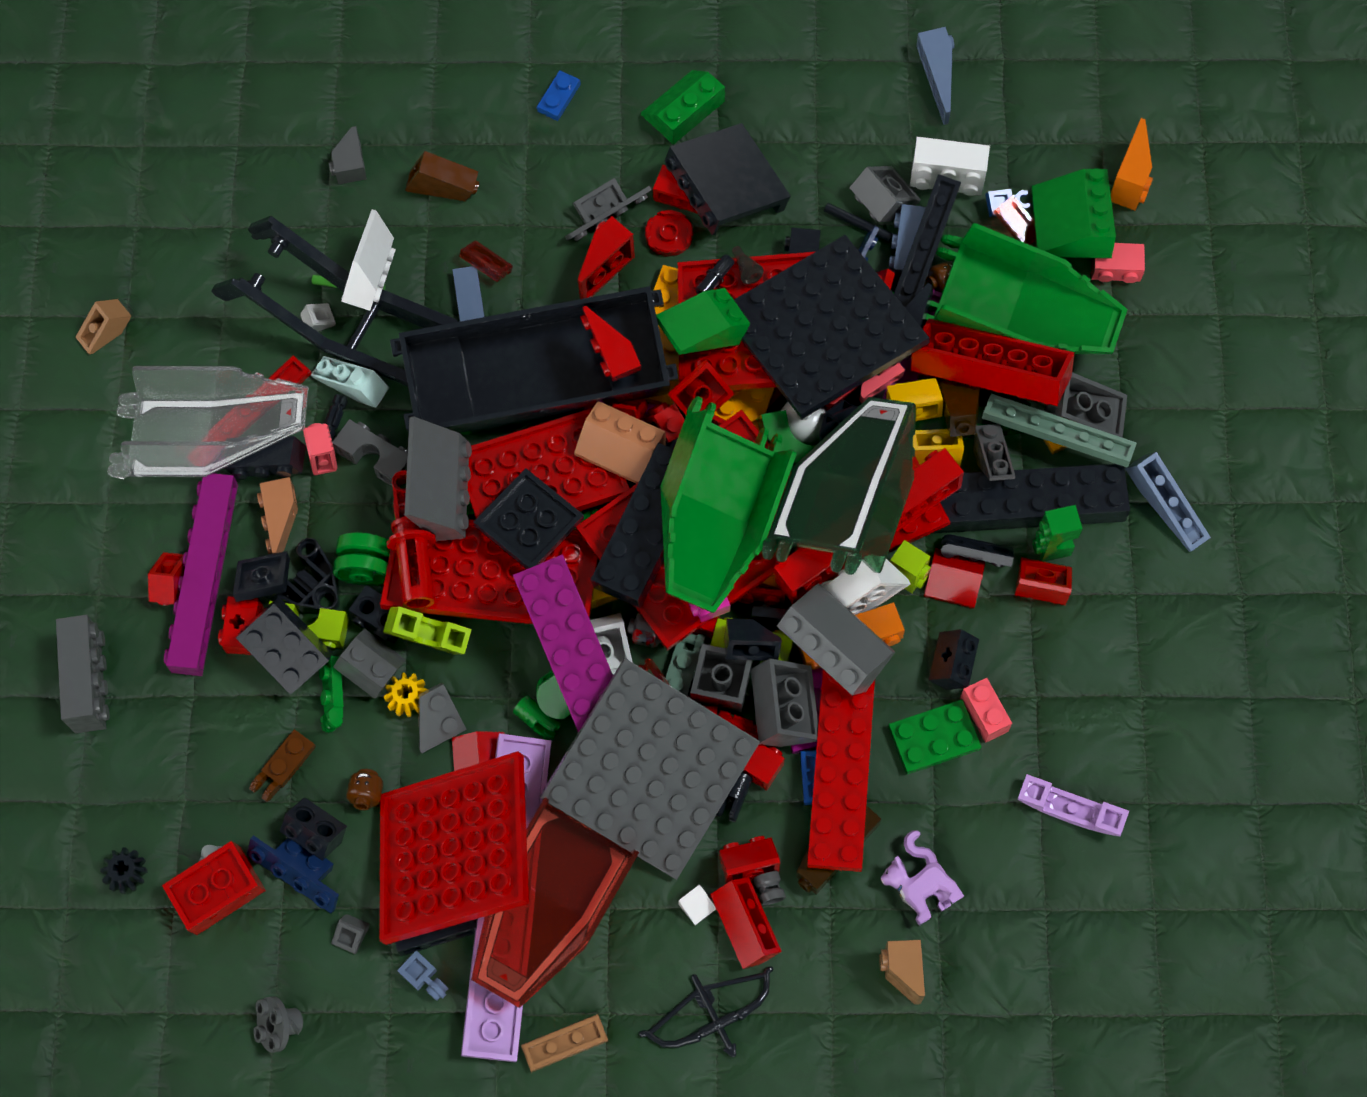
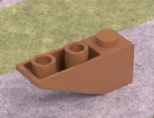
M290 477L260 483L261 493H257L260 508L264 507L265 516H261L264 531L269 533V539L265 540L268 554L284 552L298 511L295 489Z

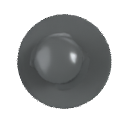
M275 996L257 1000V1026L254 1028V1038L257 1043L261 1042L267 1051L271 1053L281 1052L287 1045L289 1035H299L303 1028L302 1014L297 1008H285L282 1001Z

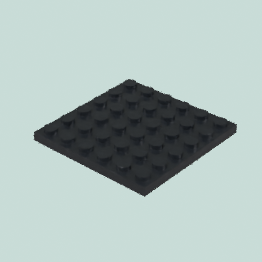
M846 235L734 299L750 322L741 341L801 419L930 343V337Z

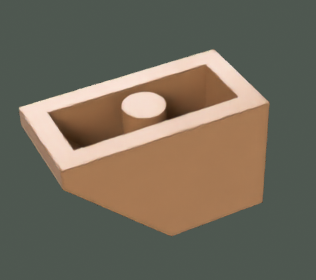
M118 299L97 301L77 333L76 339L89 354H93L122 334L131 315Z

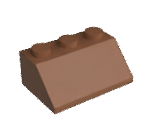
M597 401L585 420L574 455L637 484L657 444L661 443L666 446L665 431Z

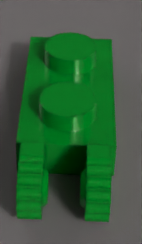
M331 656L330 660L319 669V677L323 684L320 700L321 704L324 705V714L320 718V723H322L321 729L325 733H332L343 724L342 674L333 668L339 656Z

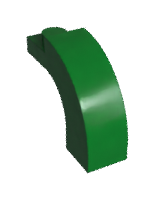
M786 410L761 414L757 418L759 430L763 427L769 429L767 437L769 444L773 436L778 433L782 435L783 439L780 451H796L793 467L797 468L820 447V445L811 446L804 444L794 437L789 427ZM823 452L806 469L819 468L822 466L821 457H823V461L838 459V454L842 452Z

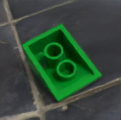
M725 288L704 291L656 315L658 325L679 355L739 345L750 325L746 316Z

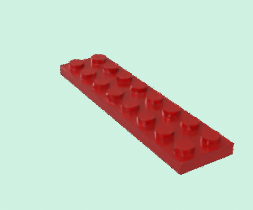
M823 669L807 868L862 872L875 680L866 692L851 695Z

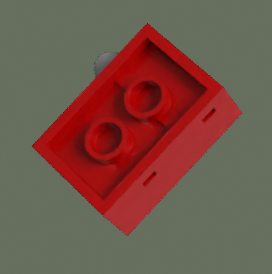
M233 841L224 846H204L201 850L199 862L162 885L186 929L195 935L202 933L266 891L243 850Z

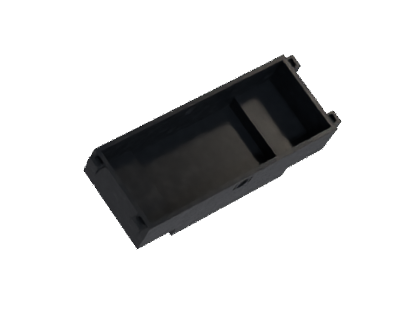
M651 286L399 333V338L391 339L390 343L394 357L403 355L413 413L404 414L406 430L409 431L410 417H417L458 433L471 431L472 434L565 417L591 409L597 401L612 407L614 403L620 404L622 402L668 394L670 390L669 381H678L676 364L666 365L655 312V307H664L661 289L651 291ZM584 306L590 308L632 343L641 364V371L612 382L610 376L605 377L600 365L604 360L600 352L595 353L590 339L594 338L590 329L585 330L580 316L584 315Z

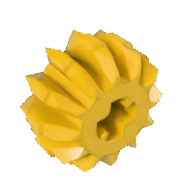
M403 672L401 680L392 677L394 685L389 684L385 686L386 691L389 692L384 695L385 701L389 702L387 705L390 711L396 709L395 713L399 717L404 711L407 717L412 716L411 711L414 709L419 713L418 695L428 690L424 688L425 681L423 679L417 681V675L414 673L409 679L406 673ZM409 691L408 698L404 699L405 692Z

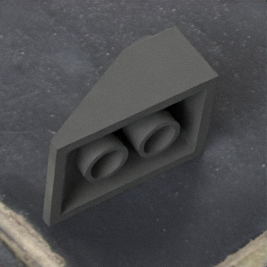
M1072 372V377L1058 406L1046 404L1045 412L1123 438L1127 395Z

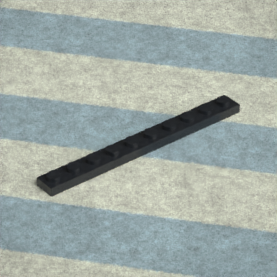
M940 174L937 176L894 295L904 307L923 289L961 185L960 181ZM862 384L860 385L858 393L855 398V401L860 402L859 398ZM884 389L883 391H881L880 393L866 401L864 404H867L870 400L881 401L886 389Z

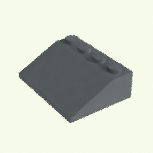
M410 417L404 515L422 530L434 534L436 541L466 538V529L469 526L467 505L470 502L468 481L471 478L469 457L472 454L471 444L458 432L417 417Z

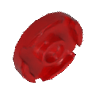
M664 210L658 212L656 216L648 220L645 227L646 242L649 248L656 254L666 257L677 256L685 252L693 239V227L691 222H689L690 220L678 211Z

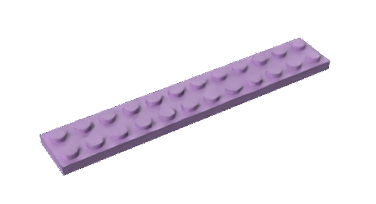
M499 733L495 758L517 751L524 755L526 833H528L545 804V800L539 796L547 785L551 741ZM541 832L527 855L529 904L504 911L491 954L492 959L525 978ZM492 914L476 919L477 928L474 937L461 1056L516 1062L524 996L516 1002L477 979L493 918Z

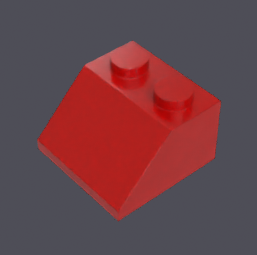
M765 836L754 837L749 840L750 843L739 845L738 842L724 845L722 850H719V858L726 884L731 880L746 877L753 881V878L758 875L772 871L779 872L780 859L772 837L765 839Z

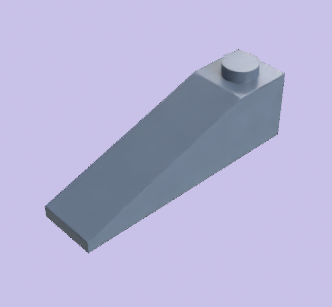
M946 27L918 33L916 47L942 122L946 125L949 122L951 112L952 49H954V40L952 35H948Z
M1157 452L1146 454L1129 465L1128 468H1125L1138 490L1189 552L1211 538Z

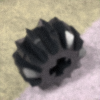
M126 847L122 848L120 855L116 850H112L113 858L111 860L104 858L103 860L108 866L100 869V872L106 875L102 882L105 885L110 884L109 889L113 892L119 889L121 894H126L128 887L133 892L136 891L135 883L143 884L145 882L140 875L148 873V869L143 867L146 860L143 857H139V852L136 850H132L129 853ZM124 866L129 868L127 872L124 871ZM121 869L124 871V875L120 874Z

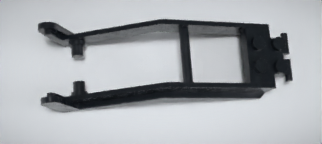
M268 216L251 223L248 231L252 234L251 237L253 239H271L272 244L268 249V253L271 256L279 258L282 251L286 250L344 292L349 272L273 216ZM254 273L250 281H246L242 277L238 279L232 278L215 284L211 290L216 297L224 301L246 296L323 352L357 366L374 370L377 374L408 386L404 369L356 350L378 310L423 328L457 322L455 318L382 289L379 302L373 301L371 310L366 311L349 343L345 346L324 337L261 292V286L265 278L258 273Z

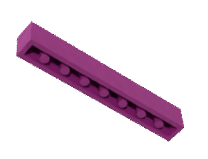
M203 473L202 481H199L197 485V495L199 498L197 505L193 506V528H190L188 531L189 550L183 556L185 570L184 575L180 576L178 582L180 596L179 600H176L174 603L173 611L176 616L174 624H171L169 628V639L171 642L169 649H166L164 654V664H166L171 673L203 675L238 490V483L233 475Z

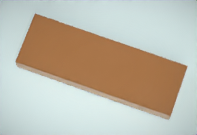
M597 1014L525 1043L521 1047L532 1073L608 1042V1038Z

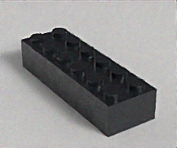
M661 443L657 444L590 579L595 589L639 608L643 605L664 562L660 486L674 449Z

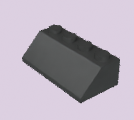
M821 584L815 585L795 602L777 625L784 634L851 695L866 692L895 653L890 646Z

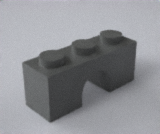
M349 419L332 442L335 452L354 464H357L366 454H377L380 457L373 467L377 478L392 486L394 474L401 470H407L408 450L402 446H399V448L395 447L384 435L378 434L377 436L370 432V428L362 422L355 423Z

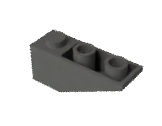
M1001 425L976 426L973 450L979 468L989 481L1015 479L1014 469Z

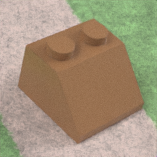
M921 940L887 941L885 949H881V954L879 955L880 971H885V978L913 1004L920 1005L925 997Z

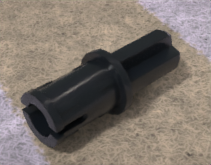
M727 254L722 256L712 269L707 270V275L695 288L696 293L700 294L704 291L714 290L718 284H722L724 282L723 277L734 265V259Z

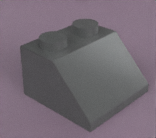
M892 166L866 167L850 187L855 194V199L865 205L870 211V216L878 222L893 221L895 214L901 213L902 204L915 206L921 201Z
M364 629L340 655L333 668L376 699L406 659Z

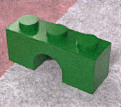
M1076 505L1045 511L1042 521L1039 523V529L1036 531V537L1033 540L1034 552L1036 555H1040L1042 562L1072 555L1075 548L1073 539L1079 538L1083 529Z

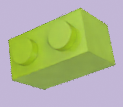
M904 540L891 558L890 563L909 579L911 584L904 589L913 594L917 587L921 589L929 577L928 573L931 567L928 565L931 556Z

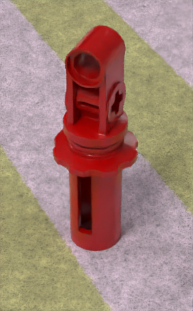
M401 470L395 473L392 478L395 520L391 524V529L394 535L389 537L387 548L397 553L403 607L417 610L434 604L428 549L433 547V544L436 542V536L429 531L422 530L404 515L406 489L399 487L406 483L407 470ZM416 551L420 580V585L413 586L409 557V553Z

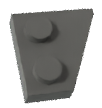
M442 682L418 695V748L421 753L467 730Z

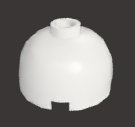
M787 402L781 411L786 410L789 427L794 437L807 445L814 446L820 442L819 433L826 412L825 408L822 407L801 419L789 402Z

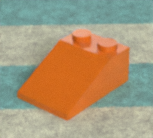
M1143 118L1138 123L1111 191L1112 203L1136 211L1139 202L1144 204L1153 178L1149 177L1152 170L1146 120Z

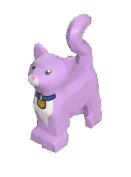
M912 830L904 838V847L906 852L913 857L925 858L926 866L918 874L909 878L905 865L897 856L891 862L892 864L886 868L881 876V881L884 885L897 889L903 902L916 911L917 917L915 920L920 926L931 918L925 899L931 895L936 896L939 901L937 907L942 912L951 906L950 901L953 904L963 898L964 895L957 884L945 873L942 866L938 863L936 855L929 848L915 846L914 842L920 836V832Z

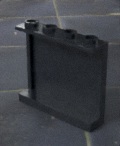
M742 123L670 146L664 160L666 168L673 174L679 188L684 191L690 205L697 211L703 225L708 228L712 236L716 235L720 225L769 208H773L776 213L785 210L791 197Z

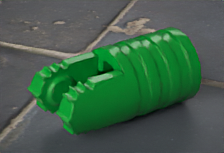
M527 695L522 698L513 710V714L545 740L553 741L556 734L555 731H558L561 723L555 718L547 716L530 696Z

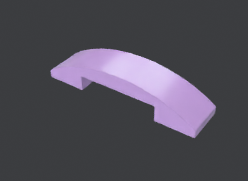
M1028 774L1018 796L1019 801L1045 814L1089 830L1119 837L1122 834L1129 811L1106 802L1100 804L1052 787L1050 782Z

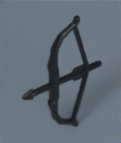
M767 967L763 973L702 986L698 976L693 974L691 979L696 990L649 1031H640L639 1036L648 1037L663 1048H679L701 1042L702 1038L718 1031L725 1045L723 1051L729 1056L735 1057L736 1044L731 1043L724 1027L736 1022L738 1019L744 1020L751 1012L762 1005L769 994L770 973L773 972V967ZM761 978L764 979L763 991L755 1001L737 1011H732L718 1018L712 1006L715 998L710 989ZM693 998L696 999L699 1007L707 1009L712 1019V1022L700 1027L698 1031L676 1041L662 1040L654 1035L659 1028Z

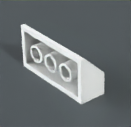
M372 209L341 300L369 311L373 301L379 302L396 250L391 248L394 237L376 210Z

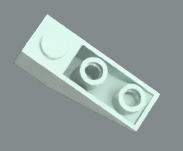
M323 356L311 374L312 378L355 401L375 408L389 389L374 370Z

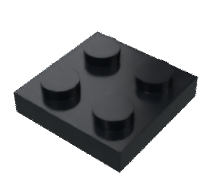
M284 551L238 561L233 590L236 602L286 592L290 565L288 552Z

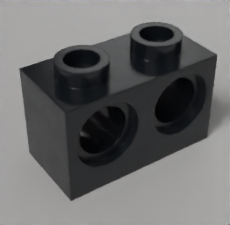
M366 585L349 608L353 618L351 621L362 629L368 627L374 631L373 635L383 642L389 640L395 644L399 637L383 633V625L387 620L389 610L381 609L382 594ZM368 606L374 607L373 612L370 614L362 613L364 608Z
M304 797L285 814L280 832L323 861L342 843L347 826Z

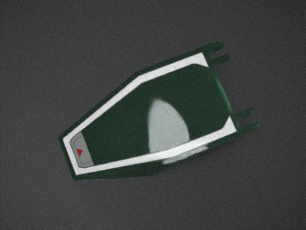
M868 397L794 465L768 538L763 542L762 554L764 559H772L776 552L775 557L777 561L785 562L788 555L790 556L798 550V546L834 553L830 563L833 572H840L846 559L844 568L846 574L854 575L861 561L874 573H881L914 481V470L912 469V459L915 457L913 435H915L916 405L914 403Z

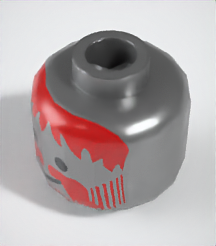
M639 613L636 619H630L628 633L632 634V641L635 644L655 648L661 643Z

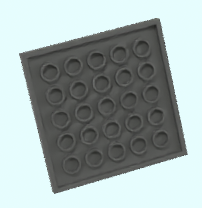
M624 658L539 797L677 880L760 741Z

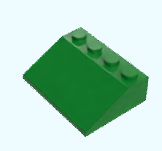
M1081 169L1031 187L1036 247L1058 257L1112 258L1116 233L1107 169Z

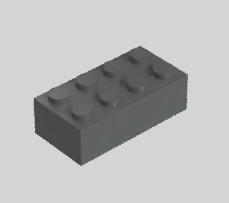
M88 615L56 619L61 720L74 733L106 729V720L110 719L108 705H105L108 685L107 681L103 679V671L107 669L106 658L102 655V646H105L104 632L99 630L97 623H94Z

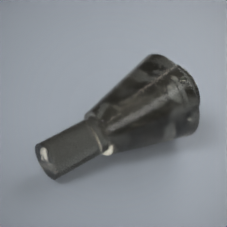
M734 247L732 253L737 259L741 281L744 284H752L759 281L764 273L763 267L745 255L741 247Z

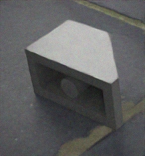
M354 126L349 129L331 152L333 161L329 162L331 176H336L338 184L367 179L357 127Z

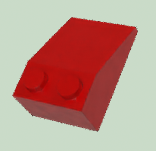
M613 216L606 222L602 221L597 226L578 277L580 299L593 297L635 257L633 233Z

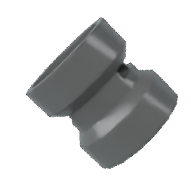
M778 871L767 872L753 878L755 888L759 889L760 895L758 899L762 906L775 904L786 899L784 889L780 888L779 885L781 878Z

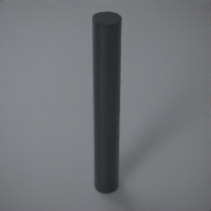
M827 203L824 212L866 232H869L876 226L830 203ZM878 227L879 230L876 237L889 242L893 233Z

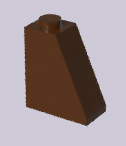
M424 151L410 170L405 191L467 201L471 194L475 195L478 190L479 181L476 179L479 171Z

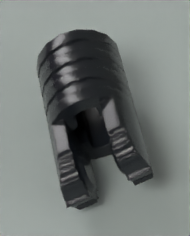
M743 772L741 773L716 816H722L730 800L734 803L729 813V820L736 822L753 781L751 776Z

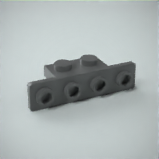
M613 178L576 200L572 204L584 225L565 236L566 239L574 238L577 241L588 234L586 229L594 225L597 228L602 221H607L606 217L614 213L617 217L627 211L626 205L634 201L637 205L648 198L646 193L652 190L651 187L648 186L626 198L617 181Z

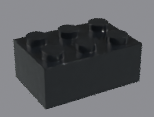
M279 596L242 628L236 636V639L290 695L330 660L333 653Z

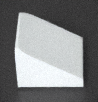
M328 303L307 304L301 312L302 321L317 332L333 327L336 324Z
M700 885L678 901L679 906L694 925H697L716 910L714 904Z

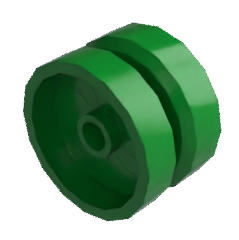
M357 532L340 535L336 545V552L339 557L334 560V576L339 580L356 585H383L391 550L387 548L388 539L378 535Z

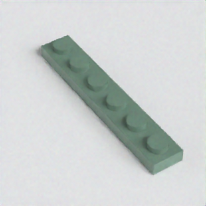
M994 394L990 395L982 419L1127 468L1137 444L1134 441Z

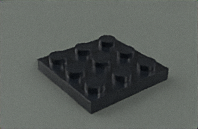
M525 468L474 521V526L522 566L529 569L541 564L582 522L584 515Z

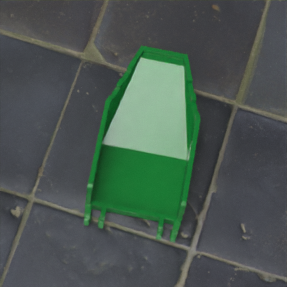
M976 223L970 226L963 238L949 234L942 236L941 243L951 248H958V250L955 252L941 247L936 251L939 257L947 261H953L939 302L937 303L932 300L930 302L928 311H935L934 316L927 313L924 326L928 319H934L1075 352L1074 354H1112L1114 352L1128 309L1103 289L1100 291L1090 283L1091 279L1086 275L1082 276L1071 267L1072 264L1067 260Z
M696 396L687 409L686 418L660 486L665 584L667 594L714 613L734 588V583L749 568L748 565L754 557L763 550L792 469L796 451H780L783 439L782 435L778 433L771 439L768 449L765 448L769 429L765 427L760 429L754 443L711 423L716 404L710 402L705 410L700 411L703 399Z

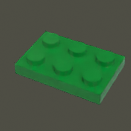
M963 699L888 725L906 775L979 751L982 748Z

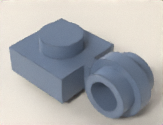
M415 951L397 970L417 991L426 983L428 985L425 989L426 992L436 1001L440 997L443 999L446 996L447 986L438 978L434 981L430 979L437 972L436 968L419 952Z

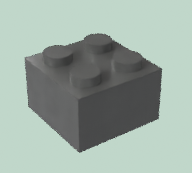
M702 644L690 692L691 699L699 704L717 706L721 709L742 713L753 660L726 659L725 648Z

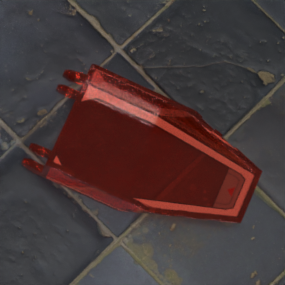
M546 797L540 801L526 825L529 904L484 917L471 978L475 983L518 1008L524 1005L586 948L639 854V851L635 849L629 852L563 813L560 809L549 805L550 799Z

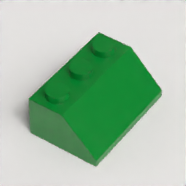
M691 70L643 110L641 116L674 145L725 102V86L709 72Z

